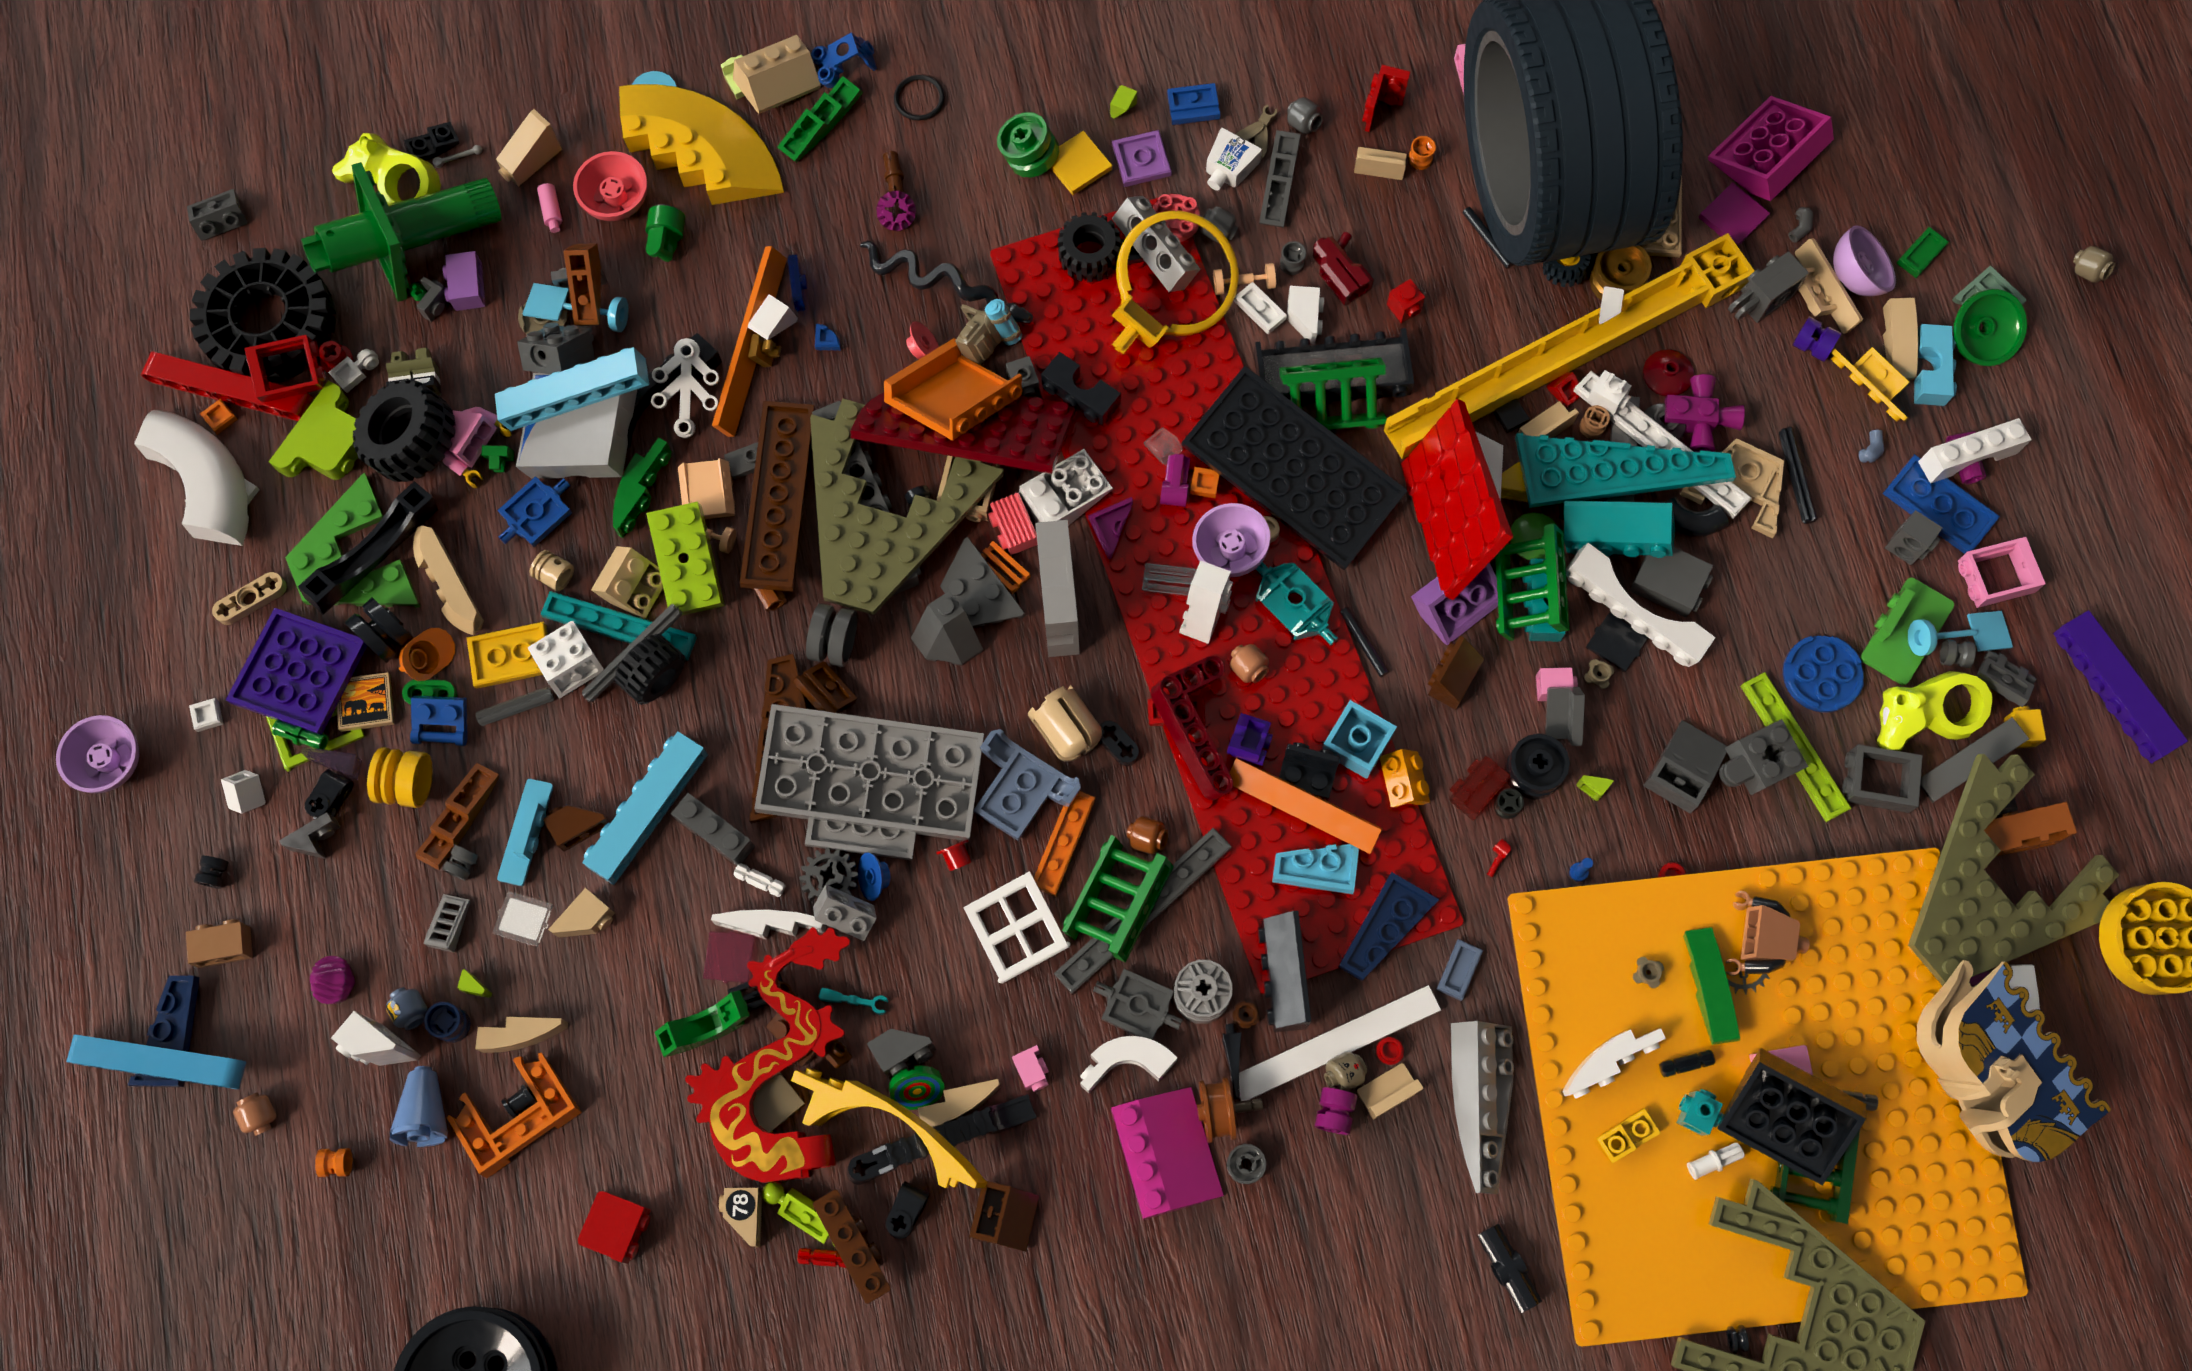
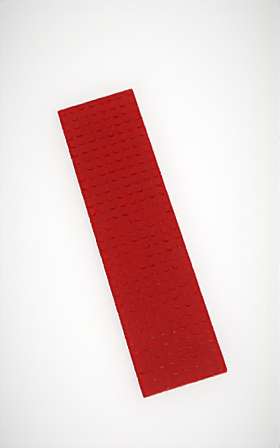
M1158 198L1149 200L1152 208L1158 201ZM1117 211L1104 214L1107 217V222L1112 220ZM1115 224V228H1118V230H1119V232H1120L1121 240H1122V239H1125L1126 236L1122 233V231L1119 229V227ZM1061 228L991 250L990 257L1007 304L1015 303L1033 315L1031 323L1023 322L1017 324L1022 333L1021 342L1027 357L1030 356L1039 380L1042 399L1063 402V399L1058 395H1051L1045 391L1041 379L1042 372L1059 352L1080 365V377L1075 382L1078 388L1083 390L1091 389L1101 379L1121 393V404L1103 426L1097 422H1090L1085 418L1083 412L1076 408L1074 419L1061 451L1064 459H1067L1085 449L1113 488L1112 491L1084 514L1150 694L1152 687L1164 677L1208 656L1219 657L1225 665L1224 674L1209 686L1188 696L1202 695L1204 697L1206 722L1204 726L1229 773L1236 757L1227 754V750L1241 713L1271 722L1268 733L1273 734L1269 749L1263 748V750L1267 751L1263 766L1251 764L1277 777L1280 775L1287 745H1293V743L1298 742L1308 745L1311 750L1320 751L1350 700L1383 718L1345 620L1340 614L1341 610L1317 550L1221 475H1219L1215 498L1190 494L1194 468H1211L1184 448L1181 443L1244 367L1224 316L1209 329L1194 335H1163L1151 348L1136 338L1127 351L1122 354L1112 345L1125 329L1121 323L1111 316L1121 304L1116 270L1112 269V274L1108 277L1103 275V280L1100 281L1097 278L1092 279V282H1087V279L1084 278L1082 281H1079L1076 275L1073 277L1069 276L1068 270L1064 271L1059 261L1058 238ZM1193 237L1180 242L1185 250L1194 257L1196 264L1200 268V271L1185 290L1168 292L1146 262L1127 265L1129 282L1132 288L1131 291H1128L1129 295L1133 296L1132 300L1162 326L1167 325L1170 328L1172 324H1196L1208 319L1220 308ZM1086 241L1079 244L1076 248L1083 253L1090 254L1099 251L1102 246L1094 241ZM1182 454L1190 458L1186 507L1160 504L1162 483L1165 481L1169 455ZM1132 497V508L1111 559H1108L1088 516ZM1238 503L1255 509L1262 516H1270L1278 521L1280 526L1279 535L1275 541L1270 543L1263 563L1268 568L1270 566L1274 568L1284 563H1295L1334 602L1327 623L1329 624L1328 628L1339 639L1332 646L1318 634L1294 640V635L1260 600L1256 601V595L1262 581L1261 575L1256 570L1243 576L1230 577V581L1233 582L1230 596L1231 601L1226 614H1220L1209 644L1179 633L1184 621V612L1189 609V605L1186 602L1190 586L1200 563L1193 549V532L1196 524L1206 512L1219 505ZM1291 593L1288 596V600L1292 604H1299L1303 601L1302 596L1298 593ZM1254 644L1268 657L1269 671L1262 680L1257 683H1245L1231 670L1230 662L1233 658L1231 653L1237 646ZM1206 667L1207 672L1212 675L1211 670ZM1184 677L1185 681L1189 685H1191L1190 680L1187 677ZM1163 687L1164 692L1170 695L1169 690ZM1162 726L1202 836L1204 837L1214 828L1232 846V849L1214 865V869L1260 993L1264 994V981H1268L1267 970L1262 971L1261 954H1265L1264 943L1259 944L1258 927H1262L1264 918L1291 911L1299 912L1306 980L1340 969L1338 966L1391 872L1439 899L1392 950L1458 928L1463 924L1462 915L1418 805L1405 804L1396 808L1391 807L1380 758L1368 779L1339 763L1328 802L1383 828L1371 854L1359 849L1354 893L1346 894L1272 882L1276 853L1301 849L1314 850L1326 848L1327 845L1336 844V846L1349 843L1234 786L1230 792L1217 800L1205 798L1166 726ZM1188 734L1189 739L1195 743L1194 737ZM1392 739L1381 756L1396 751ZM1201 757L1202 763L1207 766V761ZM1214 781L1215 787L1220 790L1219 784Z

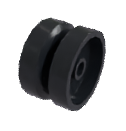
M371 597L362 606L363 611L372 619L369 623L359 614L355 613L344 623L387 664L396 655V650L387 640L391 638L399 646L404 647L413 637L402 627L404 624L387 607L384 609Z
M1540 733L1528 735L1518 741L1506 760L1504 769L1506 781L1512 789L1520 792L1523 798L1532 800L1546 798L1558 789L1568 775L1570 766L1568 752L1561 742L1552 736Z

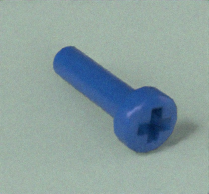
M1584 858L1581 862L1573 864L1569 870L1571 879L1576 882L1584 881L1588 877L1589 869L1593 866L1592 859Z

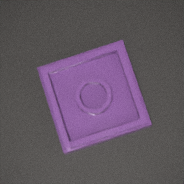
M1159 130L1112 141L1113 151L1124 187L1171 176L1172 171Z

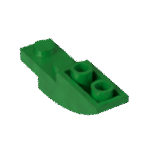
M661 438L656 440L645 457L635 453L622 476L613 509V528L621 538L633 530L640 513L648 509L652 497L647 487L653 485L658 471L662 466H666L671 458L672 451L668 443Z

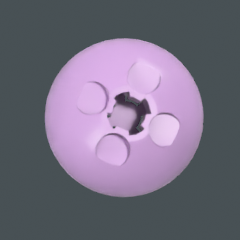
M1853 226L1846 231L1838 241L1833 256L1834 270L1838 279L1848 290L1862 296H1879L1892 291L1895 288L1896 276L1891 260L1881 243L1871 232L1861 226Z
M1238 503L1219 505L1206 512L1196 524L1192 537L1193 549L1199 561L1231 571L1230 577L1243 576L1255 570L1265 559L1270 546L1269 526L1258 511L1247 505Z
M105 715L88 717L74 724L62 737L56 753V765L62 779L72 788L86 793H104L120 787L132 776L139 760L138 742L131 729L119 719Z

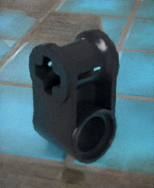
M330 769L325 770L305 801L306 812L314 819L328 811L330 815L335 817L344 801L351 794L354 782Z
M904 1181L886 1220V1228L890 1235L897 1239H904L910 1235L918 1217L928 1202L929 1192ZM901 1218H904L903 1222L906 1228H900L896 1232V1228L893 1225L894 1220L900 1221Z

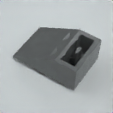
M1681 720L1643 786L1686 812L1692 813L1699 806L1727 753L1725 750L1727 746Z

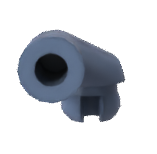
M1882 430L1869 432L1870 445L1867 449H1861L1858 453L1859 460L1862 463L1868 461L1870 463L1875 462L1882 456L1884 452Z

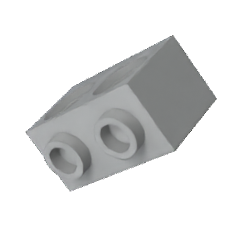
M826 884L813 906L815 921L863 941L876 920L874 905Z

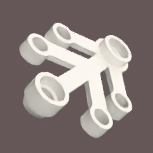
M684 338L676 343L674 347L675 355L662 367H657L653 370L652 378L657 383H664L668 379V374L680 364L681 375L661 393H655L651 398V403L654 407L662 409L667 405L668 400L680 390L679 419L674 424V431L679 437L689 438L695 433L696 429L694 422L690 420L691 390L702 401L703 407L708 411L716 410L719 403L717 398L709 395L692 376V365L703 374L705 383L710 386L716 385L720 378L719 374L711 370L699 357L700 348L698 344L692 339ZM686 346L691 348V353L687 356L682 353V349ZM658 371H663L665 374L662 380L656 378ZM714 373L716 375V380L714 382H708V374ZM658 396H662L664 399L663 404L660 406L655 404V399ZM710 398L715 400V405L712 408L706 406V401ZM682 423H687L689 426L686 432L680 431L679 427Z

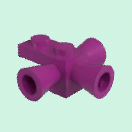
M1700 374L1690 379L1694 397L1666 396L1665 422L1686 424L1685 433H1693L1690 449L1693 452H1700V450L1715 452L1712 432L1717 424L1740 431L1744 423L1745 409L1744 405L1719 408V399L1712 398L1716 377Z

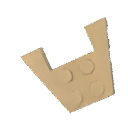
M1736 438L1721 452L1731 453L1736 475L1735 480L1731 482L1752 498L1750 501L1762 506L1751 529L1773 538L1777 532L1776 523L1779 514L1778 504L1784 460ZM1685 487L1680 493L1681 496L1700 505L1705 498L1694 487Z

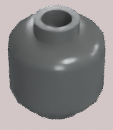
M1306 97L1293 101L1287 109L1289 125L1301 133L1310 134L1316 132L1323 123L1324 116L1321 106Z
M1216 206L1213 209L1209 208L1203 217L1213 223L1227 239L1232 240L1238 229L1234 225L1236 222L1235 215ZM1202 227V234L1219 243L1209 231Z

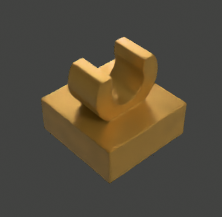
M752 334L748 357L764 368L772 367L773 358L780 356L781 346H776L772 340H766L759 334Z

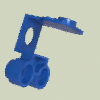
M852 32L828 45V49L825 46H817L811 52L813 62L820 67L818 71L819 82L826 88H833L837 84L839 74L844 72L842 63L856 55L860 56L873 71L877 69L872 55L875 52L871 43L868 40L865 41L860 36H855ZM847 43L849 45L848 53L844 56H839V46Z

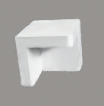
M244 770L221 779L229 809L242 814L265 804L258 774Z

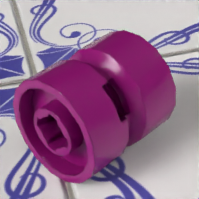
M1323 1087L1319 1101L1322 1110L1317 1111L1314 1127L1331 1133L1350 1135L1353 1119L1349 1115L1355 1111L1358 1096L1344 1090Z

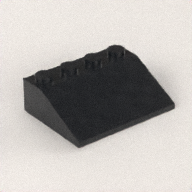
M1760 1048L1747 1068L1717 1129L1823 1186L1865 1122L1866 1104Z

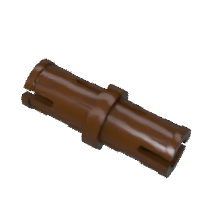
M890 151V159L888 152H885L883 154L886 169L884 178L888 183L889 192L901 191L904 193L902 184L904 175L902 170H900L898 153Z

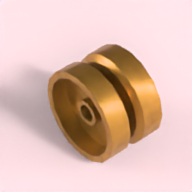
M1639 245L1599 252L1589 279L1591 289L1596 297L1602 301L1605 286L1623 289V295L1646 284L1652 268L1649 255Z

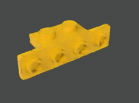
M1873 347L1854 365L1835 348L1832 349L1831 353L1834 356L1831 360L1841 369L1846 366L1852 372L1849 377L1859 387L1864 383L1871 390L1868 395L1877 404L1883 401L1889 407L1886 412L1896 422L1900 419L1906 422L1909 419L1891 400L1910 382Z

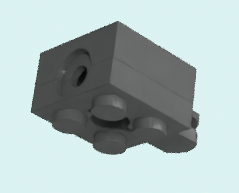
M1789 251L1781 257L1776 255L1767 263L1765 269L1762 271L1757 269L1747 278L1749 282L1741 289V296L1728 308L1731 313L1739 310L1735 315L1738 321L1749 314L1756 323H1759L1796 295L1809 272Z
M548 323L543 326V329L527 334V337L517 341L524 371L552 374L595 359L592 345L594 336L590 334L592 333L591 325H571L565 327L559 326L558 323Z
M1781 719L1727 746L1725 750L1731 760L1722 765L1719 775L1722 782L1729 787H1736L1744 783L1750 795H1753L1809 766Z

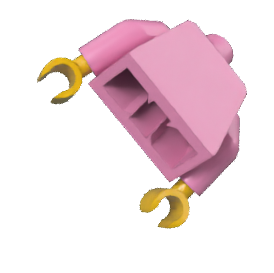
M473 407L463 411L453 410L456 424L453 426L455 428V436L451 438L450 450L447 449L444 454L445 458L442 461L459 476H465L466 482L472 488H477L471 482L472 477L478 476L481 480H483V477L478 471H469L467 467H473L482 453V445H487L497 429L496 426L500 428L503 436L510 437L512 434L508 429H504L505 426L498 421L496 414L481 407Z

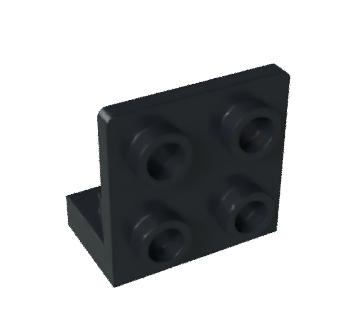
M1295 742L1293 745L1288 744L1279 778L1328 801L1340 757L1335 756L1333 751L1321 749L1320 751L1311 750L1308 745Z

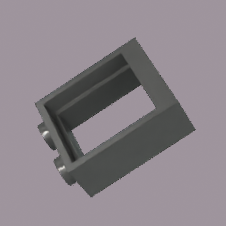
M1856 745L1847 752L1844 765L1845 768H1848L1847 777L1843 781L1842 792L1846 793L1845 799L1848 803L1910 813L1919 807L1922 755L1864 745ZM1863 758L1902 764L1900 797L1861 790Z

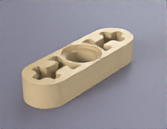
M266 573L217 601L213 606L212 614L224 625L234 624L281 597L287 588L286 581L277 573ZM271 581H275V582H276V583H275V587H276V588L273 589V590L270 589V587H271L270 582H271ZM258 588L262 589V592L265 594L264 596L258 591ZM255 593V601L249 605L244 604L243 599L245 595ZM234 602H237L242 608L239 610ZM228 607L229 615L225 617L223 609Z

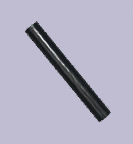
M1467 207L1462 212L1505 268H1510L1513 263L1501 253L1491 232L1472 208Z
M1349 607L1343 608L1340 614L1379 677L1385 676L1389 673L1386 666Z

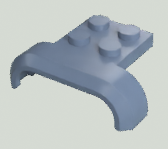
M1001 729L991 731L980 746L981 751L1002 769L973 811L1017 841L1020 840L1047 798L1060 805L1069 807L1081 790L1079 778L1075 777L1073 779L1059 772L1015 744Z

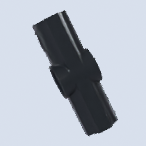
M1499 1223L1476 1235L1491 1261L1490 1266L1501 1286H1505L1518 1312L1523 1313L1541 1303L1542 1300L1527 1275L1528 1269L1522 1257L1516 1250H1513Z

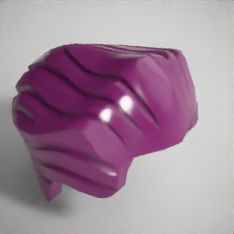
M326 956L315 963V967L312 968V973L310 974L312 994L315 999L324 1004H337L347 1000L355 984V977L349 963L337 956Z

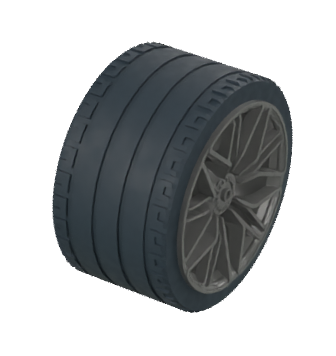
M1483 0L1472 15L1466 38L1464 106L1469 152L1479 200L1491 235L1501 253L1514 265L1525 266L1644 245L1659 240L1669 227L1678 202L1683 162V131L1679 89L1673 57L1665 29L1652 0Z

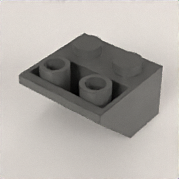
M889 1029L867 1043L881 1069L889 1079L901 1070L907 1069L910 1071L908 1067L917 1061L919 1064L928 1061L934 1056L932 1052L936 1050L929 1037L895 1029Z

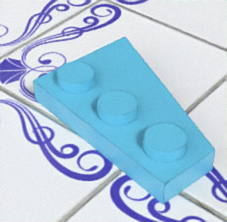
M1334 844L1327 845L1326 848L1314 850L1301 849L1276 853L1272 882L1353 894L1359 848L1351 844L1340 846Z

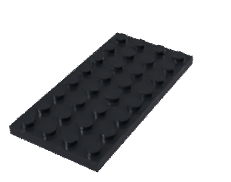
M1246 366L1240 370L1181 443L1189 452L1344 571L1408 491Z

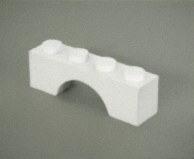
M2018 418L1932 447L1918 462L1929 482L1933 483L1951 477L1965 467L1980 460L1994 457L1995 461L2016 455L2032 439Z

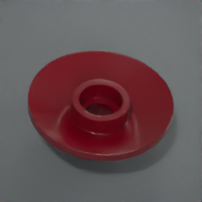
M1660 350L1648 357L1643 367L1645 383L1653 392L1661 396L1684 393L1691 386L1690 379L1694 376L1693 366L1688 358L1674 350ZM1667 367L1674 369V372L1668 371Z

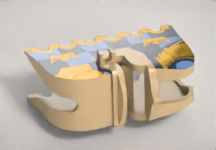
M1962 960L1947 982L1922 1010L1917 1023V1044L1920 1053L1927 1064L1940 1077L1938 1082L1947 1095L1959 1100V1105L1962 1109L1959 1117L1984 1149L1997 1156L2018 1157L2031 1162L2053 1159L2075 1142L2094 1123L2111 1111L2110 1105L2105 1100L2097 1099L2093 1102L2090 1101L2089 1096L2093 1090L2092 1080L2088 1077L2074 1078L2073 1074L2077 1068V1060L2073 1055L2065 1054L2061 1057L2058 1056L2057 1051L2061 1045L2060 1035L2057 1032L2042 1033L2041 1027L2045 1022L2044 1012L2039 1009H2033L2029 1012L2026 1010L2025 1004L2029 999V992L2025 987L2017 986L2013 989L2010 988L2009 982L2013 977V970L2008 962L2002 961L1979 984L1972 987L1969 981L1973 975V967L1969 961Z

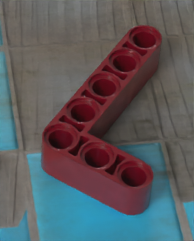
M1213 655L1164 677L1151 689L1152 701L1204 797L1209 800H1217L1230 792L1233 787V779L1188 695L1209 686L1224 674V662L1219 657ZM1206 667L1211 670L1212 675L1207 672ZM1184 677H1187L1190 680L1191 685H1189L1185 681ZM1163 687L1169 690L1170 695L1164 692ZM1176 710L1181 713L1182 719L1177 716ZM1188 734L1194 737L1195 743L1189 739ZM1201 757L1207 761V766L1202 763ZM1214 781L1219 784L1220 790L1215 787Z

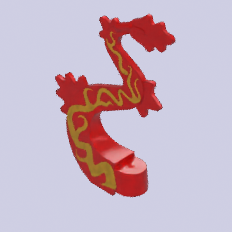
M812 927L804 936L796 940L788 950L773 958L771 955H766L761 963L755 961L747 963L748 969L753 974V978L748 982L749 986L757 987L763 1000L788 1021L790 1025L788 1034L748 1054L735 1064L729 1056H724L719 1070L716 1071L709 1064L703 1063L701 1065V1075H687L685 1077L686 1083L694 1089V1093L687 1097L688 1102L702 1105V1110L696 1117V1121L698 1123L710 1122V1133L718 1154L728 1167L746 1178L762 1183L809 1178V1170L836 1166L831 1134L805 1137V1132L799 1131L779 1134L768 1132L759 1125L754 1115L753 1107L756 1093L765 1082L804 1058L811 1050L818 1056L825 1057L827 1054V1044L845 1035V1031L831 1020L833 1007L827 1005L816 1010L810 1003L780 989L777 984L779 973L791 962L814 967L818 970L824 968V961L826 959L838 962L841 950L848 947L851 941L848 937L837 936L833 928H828L822 935H819L818 930Z

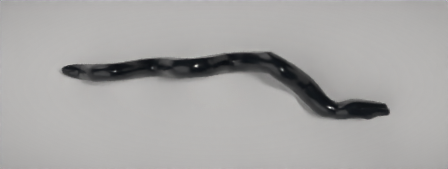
M864 241L860 244L861 248L868 249L870 267L878 275L890 273L902 263L907 262L909 266L908 279L910 284L916 289H929L943 277L948 276L958 296L965 301L972 302L985 299L988 304L994 299H999L993 287L985 284L973 287L968 286L962 273L954 264H940L929 274L921 277L919 258L914 251L903 249L886 262L881 263L878 248L874 242ZM1015 303L1006 304L1016 323L1032 322L1033 315L1026 309Z

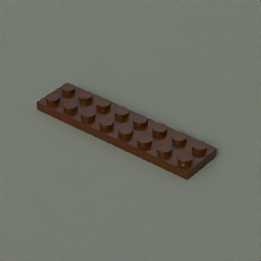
M763 401L740 577L741 588L793 591L812 437L810 417L812 412L815 411L814 405Z

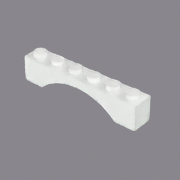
M1589 543L1579 549L1566 568V576L1570 583L1577 587H1582L1594 601L1606 605L1614 616L1625 619L1631 624L1633 630L1637 633L1645 634L1653 640L1652 642L1657 648L1669 652L1674 656V660L1683 666L1690 667L1698 663L1716 638L1695 622L1668 620L1654 615L1641 607L1620 585L1613 571L1610 559Z

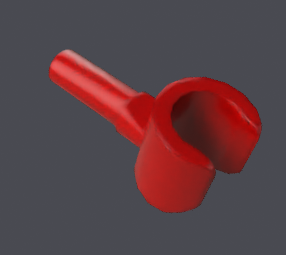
M1501 839L1492 849L1498 854L1487 873L1492 878L1500 863L1511 851L1510 845L1504 839Z

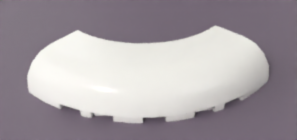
M152 410L149 412L142 423L134 444L146 459L163 463L179 472L186 494V507L182 525L193 538L243 546L249 516L247 515L249 497L246 493L243 473L232 454L217 437L197 423L162 410Z

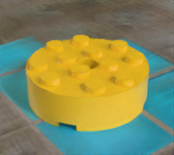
M2157 882L2136 886L2119 893L2107 905L2099 926L2100 948L2107 966L2123 984L2135 991L2149 995L2184 993L2192 990V890L2190 888L2172 882Z

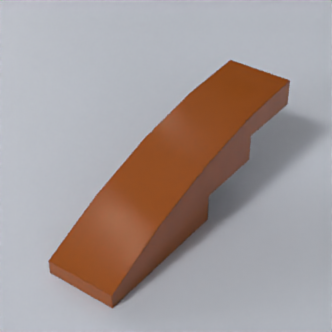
M478 763L473 766L446 800L445 810L430 827L431 834L415 853L417 859L437 870L441 869L450 857L454 845L458 846L487 801L500 777L498 773Z

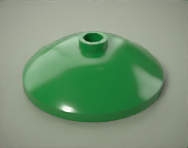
M1999 289L1983 290L1972 295L1961 306L1954 322V340L1959 352L1968 361L1981 366H1995L2009 360L2021 347L2027 331V318L2022 304L2009 292ZM1982 323L1983 328H1982V330L1980 331V330H1979V326H1980V324Z

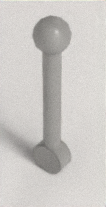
M475 145L473 149L442 159L435 157L432 162L436 168H441L446 162L474 153L477 155L481 154L482 147Z

